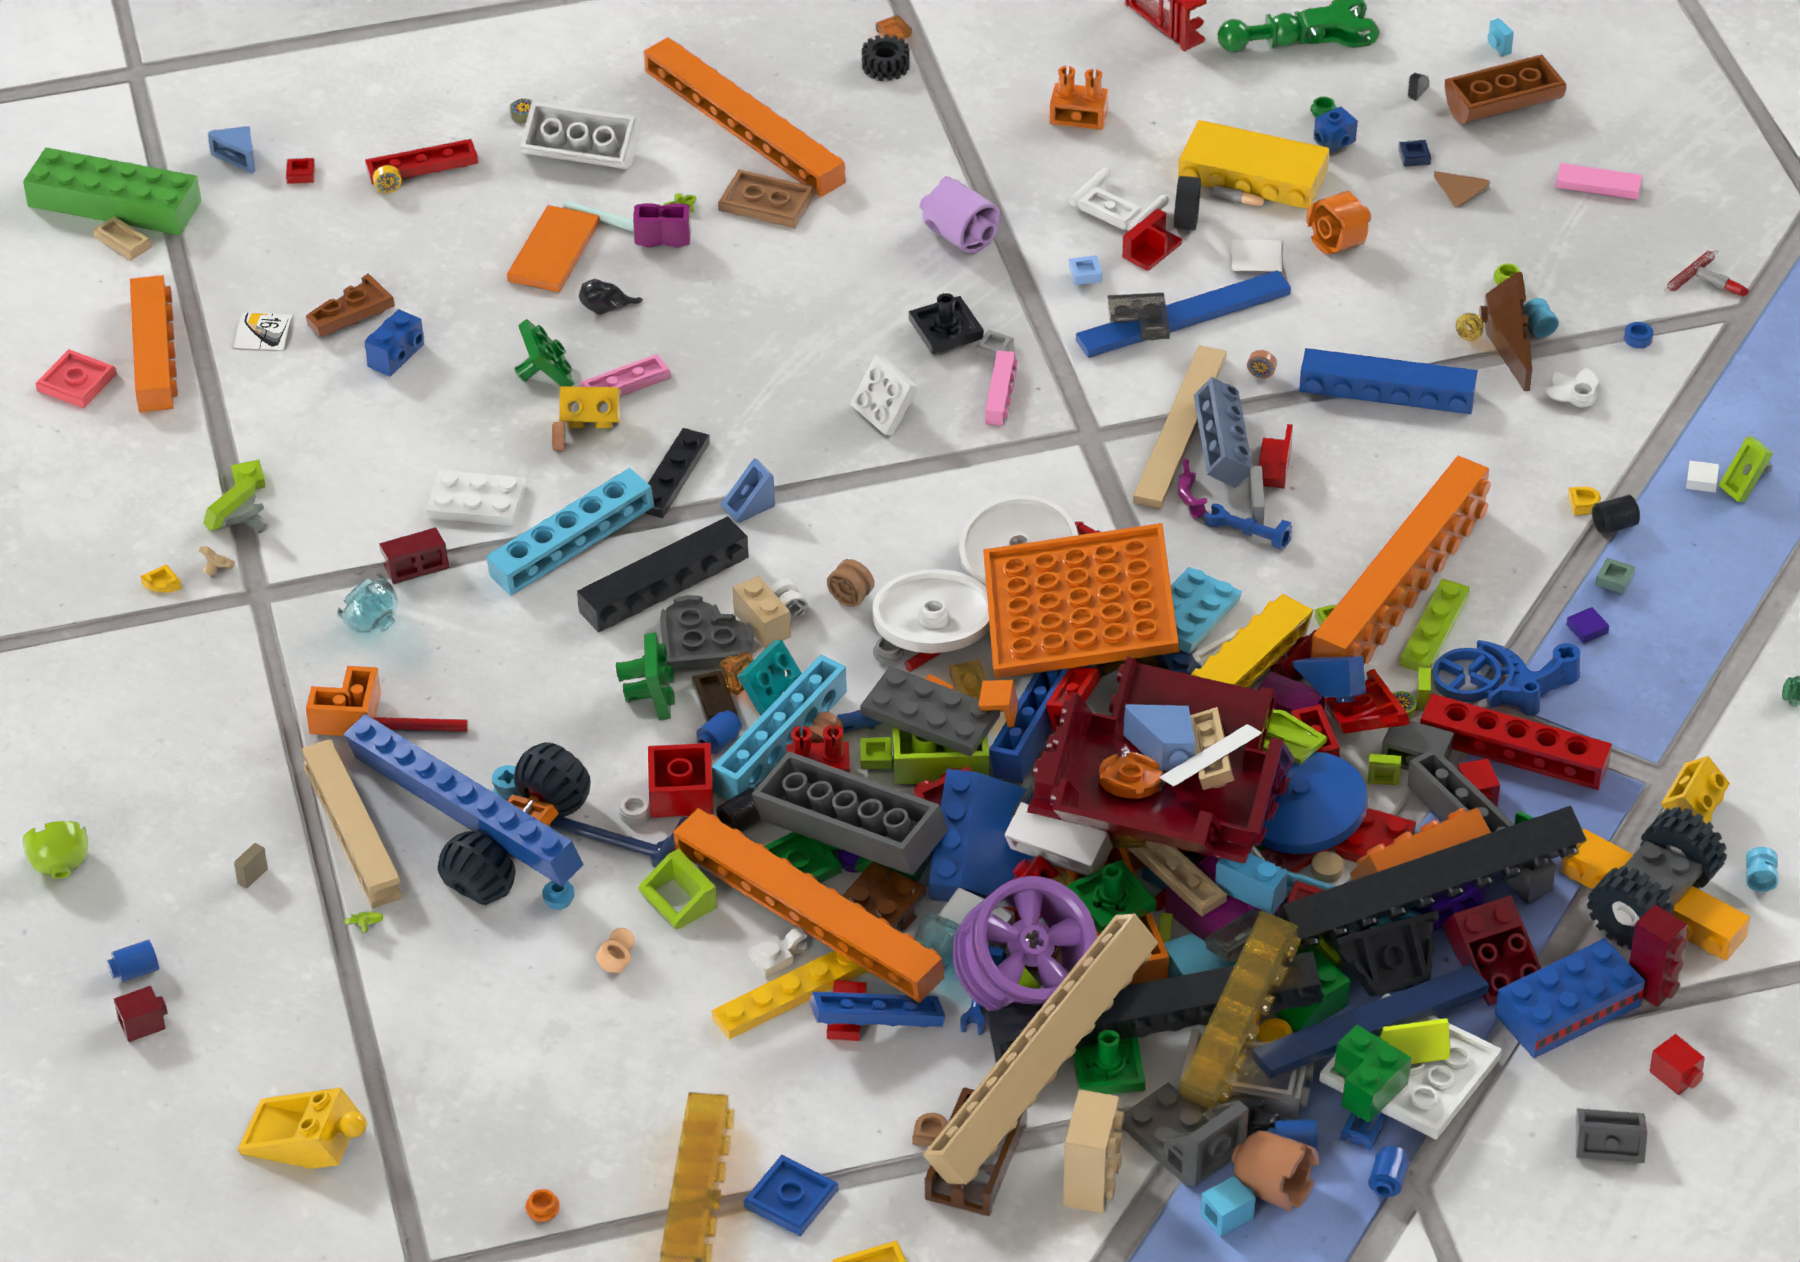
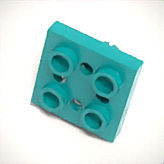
M781 639L774 640L737 677L761 716L802 673Z

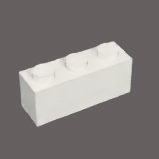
M1020 803L1005 833L1010 849L1032 857L1041 855L1049 863L1085 876L1103 868L1113 847L1107 831L1027 813L1028 804Z

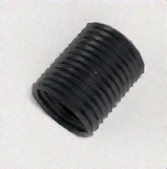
M1628 494L1594 504L1592 507V518L1598 532L1604 535L1638 525L1640 522V510L1634 497Z
M748 788L720 806H717L716 816L723 824L732 829H738L741 832L761 821L751 795L755 790Z

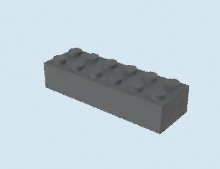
M789 751L751 794L761 820L910 875L914 874L948 832L939 804Z

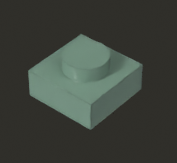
M1606 558L1596 576L1595 585L1624 594L1634 576L1635 566Z

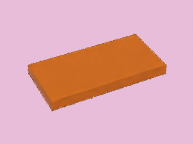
M547 205L509 269L507 281L560 292L600 223L599 215Z

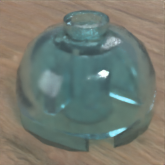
M381 574L376 575L378 580L373 582L368 578L355 587L343 600L347 604L344 611L340 608L337 611V616L354 631L362 634L374 633L378 630L383 632L391 627L395 621L393 616L398 607L397 594L392 585Z
M926 914L916 930L914 939L927 949H934L940 954L943 960L944 974H956L953 962V943L959 924L950 919H947L943 924L935 921L938 915Z

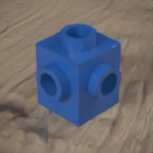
M1341 106L1315 118L1314 140L1322 147L1330 148L1329 153L1356 142L1358 120Z

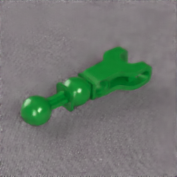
M1333 0L1329 6L1305 9L1301 12L1295 11L1294 15L1291 13H1280L1272 18L1270 14H1266L1265 24L1247 26L1240 19H1230L1223 22L1219 27L1217 38L1220 46L1227 52H1238L1243 50L1249 41L1264 39L1267 40L1270 48H1275V43L1278 46H1289L1297 40L1299 44L1304 42L1308 44L1336 42L1346 47L1356 48L1375 43L1380 33L1375 21L1364 18L1367 10L1364 0ZM1358 6L1355 10L1349 11L1352 7ZM1370 30V32L1365 35H1360L1358 33Z

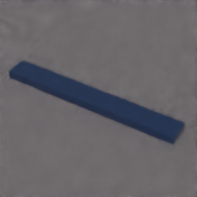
M1469 964L1252 1049L1251 1058L1267 1077L1271 1079L1336 1053L1337 1043L1356 1025H1359L1375 1036L1382 1035L1383 1027L1410 1024L1488 993L1489 984Z

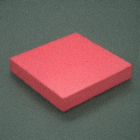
M68 349L35 384L37 391L85 408L115 377L117 371L116 366Z

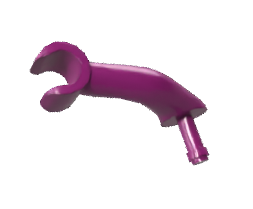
M1183 459L1184 473L1179 475L1178 496L1188 506L1191 517L1196 519L1203 517L1205 513H1209L1204 505L1207 503V499L1201 498L1196 500L1191 494L1196 473L1190 472L1189 460Z

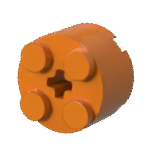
M1344 191L1312 203L1307 211V227L1312 226L1314 235L1311 236V239L1321 252L1325 254L1338 253L1365 243L1371 213L1367 207L1362 206L1360 201L1350 191Z

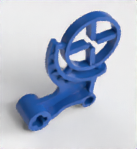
M1477 640V649L1459 648L1448 651L1440 656L1433 666V683L1441 695L1461 702H1476L1487 698V704L1491 707H1497L1501 703H1506L1521 708L1525 715H1536L1540 711V698L1545 693L1557 689L1563 684H1572L1578 681L1580 678V649L1570 643L1559 644L1553 649V659L1541 670L1531 671L1526 667L1523 660L1510 649L1496 643ZM1475 660L1468 666V675L1470 676V683L1480 687V689L1459 690L1465 684L1464 668L1454 663V661ZM1486 664L1495 672V678L1492 681L1477 674ZM1442 669L1457 676L1448 686L1438 676ZM1509 674L1506 681L1500 686L1501 675Z

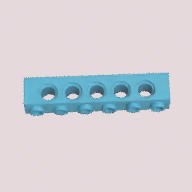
M629 467L487 555L486 559L490 577L510 596L514 595L653 508L654 502L651 486Z
M820 654L712 766L713 793L729 800L748 788L755 789L786 754V744H792V730L800 726V736H802L803 726L809 727L813 725L812 722L821 711L828 712L847 692L846 666Z

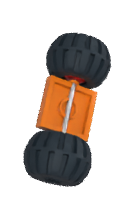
M544 742L531 747L520 757L515 766L513 779L516 789L522 797L512 795L507 801L547 826H550V823L555 818L571 815L582 807L589 795L591 786L590 775L585 766L582 765V762L571 752L554 743ZM467 831L449 840L440 853L437 866L438 873L444 884L481 905H487L507 896L514 884L516 874L515 865L511 859L513 856L505 852L490 837L476 831Z

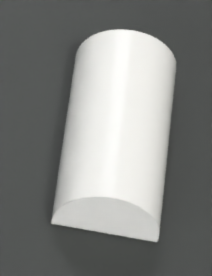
M532 101L519 150L522 154L629 169L633 163L638 143L637 116Z

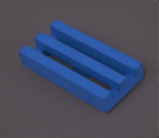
M1351 1112L1341 1131L1340 1139L1344 1141L1351 1139L1353 1144L1359 1146L1361 1143L1366 1145V1149L1372 1150L1389 1116L1380 1113L1370 1135L1367 1136L1365 1133L1371 1121L1368 1123L1363 1120L1358 1132L1352 1129L1359 1117Z

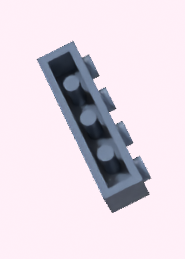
M1211 377L1194 394L1207 475L1235 488L1243 479L1249 476L1252 466L1239 390L1231 384H1225Z

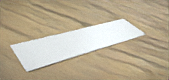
M1247 724L1159 778L1172 786H1176L1259 736L1262 732Z

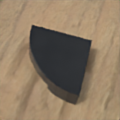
M1415 72L1409 76L1408 98L1417 101L1429 87L1427 75Z

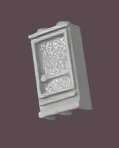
M1192 1028L1180 1077L1179 1092L1190 1102L1211 1106L1224 1104L1233 1096L1260 1099L1268 1104L1267 1107L1262 1109L1264 1113L1268 1115L1279 1114L1282 1118L1298 1120L1300 1108H1307L1310 1088L1305 1087L1306 1081L1312 1082L1315 1062L1269 1079L1251 1058L1252 1049L1267 1043L1200 1033V1029Z

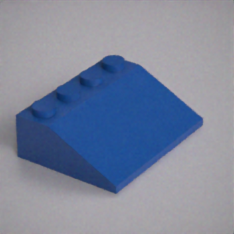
M947 769L941 811L948 832L933 851L928 882L930 900L948 902L958 888L986 899L998 887L1013 880L1015 877L1013 874L1015 867L1023 859L1026 858L1029 861L1033 857L1010 849L1005 833L1020 803L1030 804L1034 796L1033 790L979 772Z

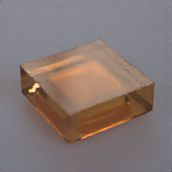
M899 14L876 22V31L883 38L884 34H889V38H892L893 35L898 36V40L912 36V28Z

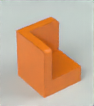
M983 681L978 704L980 711L1000 710V712H1004L1008 727H1014L1018 708L1014 681Z

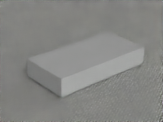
M1251 466L1249 473L1251 518L1256 519L1258 524L1264 525L1265 505L1262 466Z

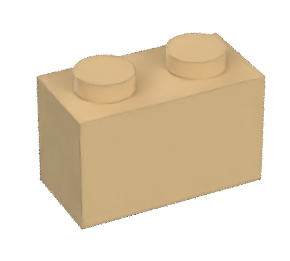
M759 575L733 587L735 615L745 624L749 623L751 625L754 637L764 648H767L774 640H786L791 637L790 611Z

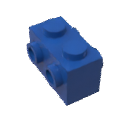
M400 309L387 318L364 341L367 366L391 377L424 345L422 319Z

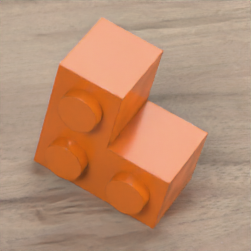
M347 666L342 688L311 686L306 705L309 734L344 736L343 734L364 714L375 719L381 696L378 667Z

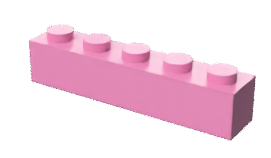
M997 350L985 410V424L1003 426L1004 419H1008L1009 408L1007 406L1011 404V396L1009 394L1013 393V383L1011 382H1015L1016 372L1014 370H1017L1018 367L1015 352Z

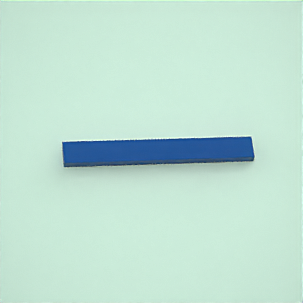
M1277 270L1076 333V342L1086 356L1090 358L1290 295L1291 286Z

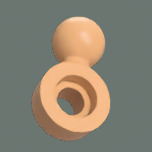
M617 928L612 931L609 940L603 942L596 953V959L603 970L610 973H621L624 971L631 960L629 951L633 948L635 941L634 935L630 930Z

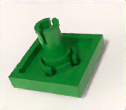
M525 319L518 327L529 358L514 367L517 376L523 382H527L529 378L542 370L558 385L572 387L575 384L571 375L573 369L565 359L564 354L566 350L557 339L552 340L549 338L542 326H535L528 319Z
M1122 860L1113 864H1107L1102 869L1066 885L1086 905L1094 921L1095 928L1100 934L1115 915L1136 914L1140 918L1155 911L1157 908L1155 898Z
M1105 1030L1098 1035L1099 1044L1077 1049L1072 1057L1078 1091L1085 1090L1102 1094L1146 1091V1080L1138 1037L1119 1040L1118 1033L1113 1030Z

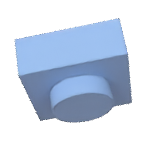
M1097 255L1069 259V269L1074 285L1102 282V271Z

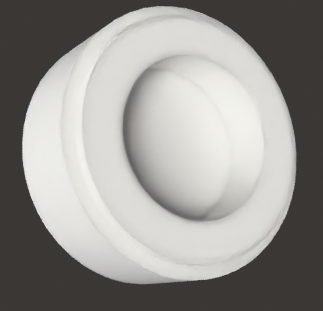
M638 794L624 797L619 803L620 819L629 825H639L646 822L650 817L649 800Z

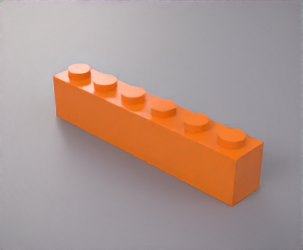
M164 275L130 278L134 377L139 412L174 409L173 397L178 396L176 379L172 380V378L177 377L175 360L171 361V359L176 358L174 341L170 342V340H175L173 323H169V321H174L172 304H168L173 302L171 286H165Z

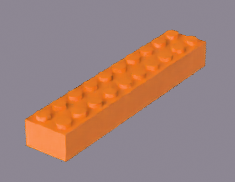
M1457 455L1313 634L1311 658L1363 656V662L1369 664L1376 648L1379 645H1384L1391 629L1399 626L1408 608L1412 609L1420 592L1422 590L1426 591L1429 588L1435 573H1440L1443 570L1450 554L1454 555L1457 552L1462 539L1469 537L1477 520H1482L1488 510L1486 496L1491 487V482L1488 481V467Z

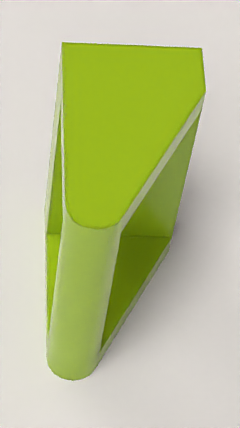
M680 849L668 854L638 886V890L675 929H680L717 908L716 886ZM673 879L692 898L679 913L656 891L657 888Z

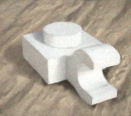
M801 927L792 929L782 941L775 935L749 948V958L764 977L767 978L793 965V955L808 949V945L804 941L807 935Z

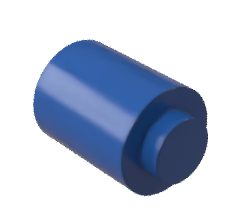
M149 939L112 951V959L107 960L112 978L119 977L121 983L159 970L158 960Z
M1315 1119L1274 1121L1273 1128H1268L1267 1132H1272L1318 1150Z

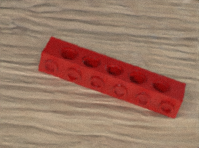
M1431 694L1420 718V724L1453 732V750L1485 759L1488 758L1495 762L1595 790L1600 789L1610 762L1612 743L1436 694Z

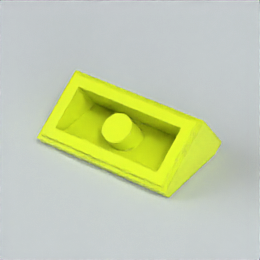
M1447 1019L1383 1027L1381 1039L1412 1057L1411 1064L1447 1060L1450 1057L1449 1022Z

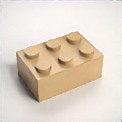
M1085 1090L1078 1091L1065 1140L1063 1206L1104 1213L1106 1201L1113 1200L1116 1181L1113 1179L1115 1174L1120 1173L1123 1154L1119 1153L1123 1143V1133H1121L1124 1121V1111H1119V1096Z

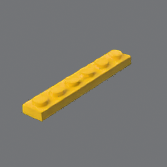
M834 950L712 1009V1019L727 1038L732 1039L809 1001L812 992H827L833 989L834 980L850 981L868 971Z

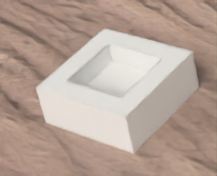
M1689 460L1686 489L1715 493L1719 464Z

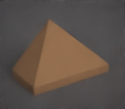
M1434 171V178L1456 208L1490 188L1491 182L1488 179Z

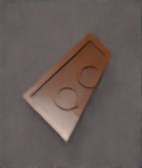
M368 273L361 278L362 283L355 288L351 285L343 290L344 295L339 299H329L305 315L307 325L319 337L330 335L338 329L357 324L360 320L372 315L381 314L385 310L394 307L393 296Z

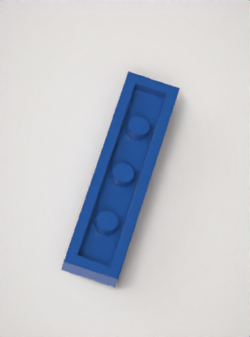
M812 992L810 1005L817 1023L943 1027L946 1017L938 996H926L918 1003L907 995Z

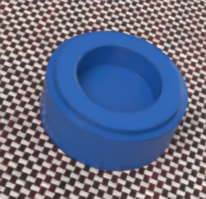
M1633 322L1625 328L1624 341L1631 347L1645 348L1652 343L1654 331L1646 323Z

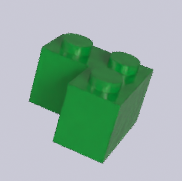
M1356 1025L1337 1043L1334 1071L1346 1077L1341 1106L1369 1123L1408 1085L1412 1057Z

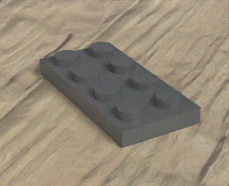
M889 666L860 705L861 715L969 756L974 754L999 719L1000 710L980 711L979 699Z

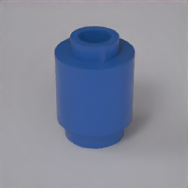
M732 711L719 712L697 730V743H711V754H717L739 736L742 723Z
M1385 1146L1376 1154L1368 1185L1378 1196L1393 1197L1401 1192L1409 1166L1407 1154L1404 1150L1396 1146Z

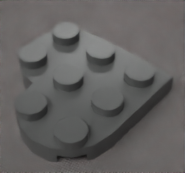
M686 595L673 599L674 604L667 607L666 610H661L660 628L662 644H665L668 656L666 665L671 664L673 670L724 666L734 663L743 664L749 660V654L753 650L754 632L751 625L736 620V616L733 614H720L717 605L714 604L712 606L710 603L704 602L702 596Z

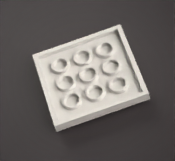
M1386 993L1382 998L1390 996V994ZM1431 1015L1413 1023L1439 1020L1440 1018ZM1450 1023L1449 1059L1411 1064L1408 1085L1380 1111L1436 1140L1501 1059L1502 1054L1501 1048ZM1335 1054L1320 1072L1319 1082L1343 1093L1346 1077L1334 1071Z

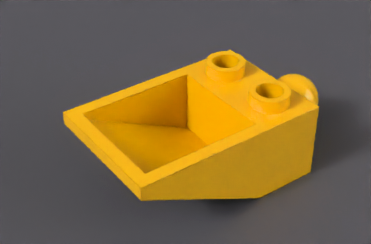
M341 1087L261 1098L238 1147V1151L242 1155L311 1169L337 1166L342 1160L350 1139L360 1137L366 1131L367 1120Z

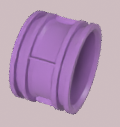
M1039 876L1013 879L993 891L961 921L953 943V962L957 977L968 995L988 1011L1025 1004H1045L1097 939L1095 924L1083 901L1063 884ZM1000 907H1017L1021 920L1011 926L998 916L992 914V911ZM1039 916L1049 924L1050 928L1038 920ZM987 942L1007 943L1011 956L996 966L989 953ZM1055 945L1061 947L1062 966L1051 957ZM1025 966H1037L1044 989L1027 988L1018 984Z

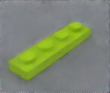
M1441 579L1400 657V666L1418 671V667L1432 669L1469 597L1470 586Z

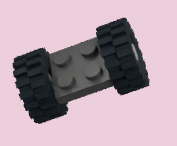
M1674 807L1672 810L1670 808L1665 809L1642 834L1641 840L1643 841L1640 843V848L1629 861L1619 869L1617 867L1613 868L1588 895L1587 899L1590 901L1587 903V908L1593 910L1589 914L1591 919L1598 921L1596 927L1599 931L1604 929L1607 932L1605 936L1609 940L1615 938L1617 945L1623 947L1627 944L1628 949L1631 950L1635 923L1654 904L1675 915L1671 913L1674 905L1691 886L1698 889L1705 887L1721 869L1727 858V854L1723 853L1726 850L1725 843H1719L1722 836L1719 832L1714 833L1712 831L1714 826L1710 822L1705 824L1702 821L1703 816L1700 814L1693 816L1692 810L1686 808L1683 812H1681L1680 807Z

